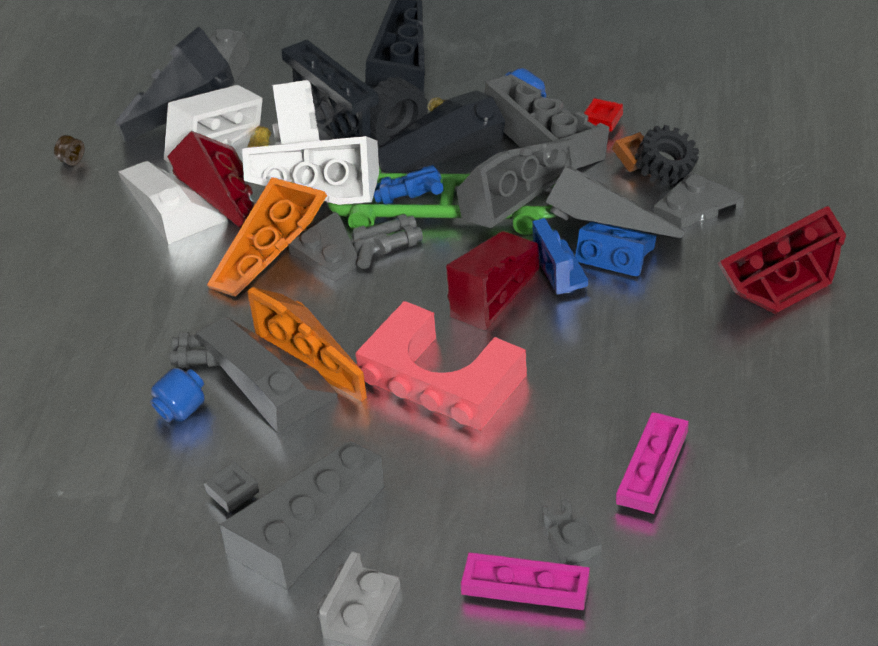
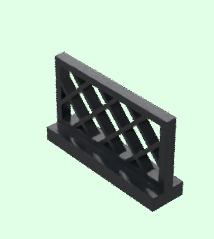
M307 39L281 49L282 60L292 67L293 82L310 81L315 118L319 128L333 139L363 136L371 138L370 108L379 104L378 93Z

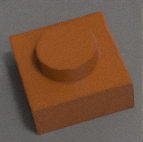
M641 132L616 140L612 147L614 153L629 172L640 169L637 168L636 162L638 160L635 159V154L644 138Z

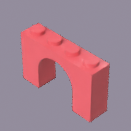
M403 301L356 352L357 365L364 373V381L370 385H376L390 391L400 398H406L420 404L430 411H436L450 417L460 424L468 425L481 431L527 376L526 349L494 337L471 364L460 370L445 373L425 370L416 365L415 361L436 339L434 312Z

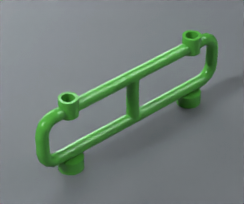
M379 168L377 183H380L382 178L390 176L391 179L407 176L408 173H381ZM440 174L443 191L439 205H337L327 202L333 213L336 212L339 216L349 217L348 224L352 230L359 226H365L366 228L374 225L376 217H396L402 214H406L407 217L413 215L414 218H461L459 205H453L455 187H459L470 174ZM552 205L522 206L505 219H513V228L516 232L522 235L533 234L532 221L554 218L557 215L550 211Z

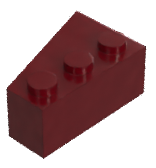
M502 231L447 264V300L450 306V317L486 331L539 270L538 243Z

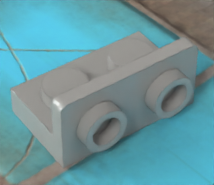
M351 551L345 564L338 566L334 576V584L329 594L321 597L317 607V618L320 619L323 638L350 646H371L401 588L400 578L362 567L360 553Z

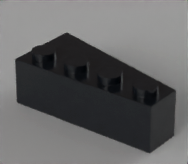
M391 0L366 59L365 84L373 89L381 81H386L387 78L392 77L395 79L399 77L424 93L425 54L422 0Z

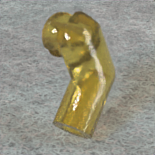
M263 126L256 127L254 134L250 137L248 148L269 146L271 131Z

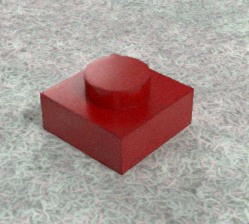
M594 98L584 114L588 116V122L595 126L602 123L609 127V132H612L623 115V104Z

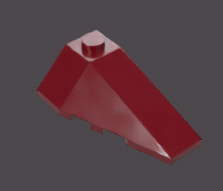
M191 130L167 156L174 168L172 170L173 174L241 228L255 205L249 198L253 194L252 187L248 184L245 185L244 170L241 159L234 147Z

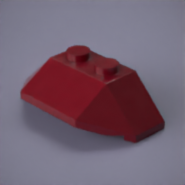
M826 206L734 253L717 264L735 294L777 314L832 284L846 233L830 207Z

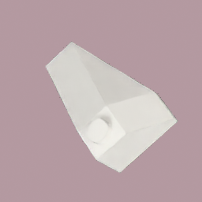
M363 136L242 148L244 181L267 186L271 177L325 191L327 197L324 201L337 205L372 203L379 176L377 140Z
M149 161L119 171L120 178L167 244L227 221L225 215L188 185Z

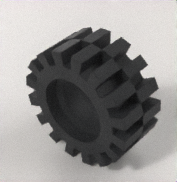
M659 125L654 126L653 130L649 129L635 154V159L638 160L636 162L637 168L643 167L641 174L643 176L651 175L649 181L653 183L656 179L660 180V186H665L668 182L670 187H675L677 183H680L690 174L699 159L697 156L699 150L694 148L696 145L694 140H687L689 135L686 132L680 135L678 133L680 129L674 127L673 131H670L669 125H664L662 130ZM659 152L669 154L671 157L674 158V160L667 159Z

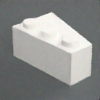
M305 80L273 85L278 123L272 124L275 145L320 141L310 81Z
M239 85L168 102L164 160L170 163L167 156L191 130L224 144L228 142L232 145L260 126L263 98Z

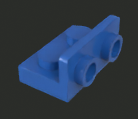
M545 218L532 221L533 242L538 243L539 263L556 294L587 287L588 278L566 240H560L557 230H552Z
M590 222L579 230L575 257L580 263L637 277L641 274L644 256L655 247L656 236L614 225Z

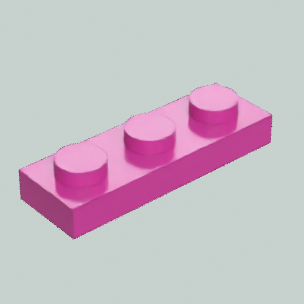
M655 412L651 413L616 493V504L652 514L655 513L688 433L689 421Z
M469 552L461 581V594L584 610L590 579V567Z

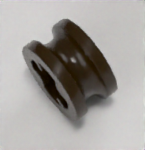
M70 135L61 136L54 147L55 158L71 166L78 164L85 153L84 143Z

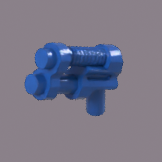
M433 165L424 167L420 171L408 173L404 177L391 179L390 176L382 178L380 183L376 184L374 197L377 203L391 204L393 199L407 195L410 198L421 196L426 192L438 195L443 191V184L440 181L442 178Z

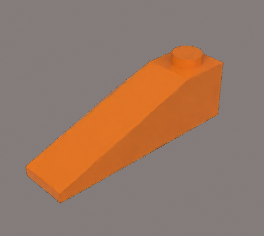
M271 177L207 283V286L210 289L236 297L312 222L327 197L326 192Z
M254 287L247 291L255 334L315 368L329 384L361 402L367 398L363 371L307 307L301 302L294 301L281 293Z

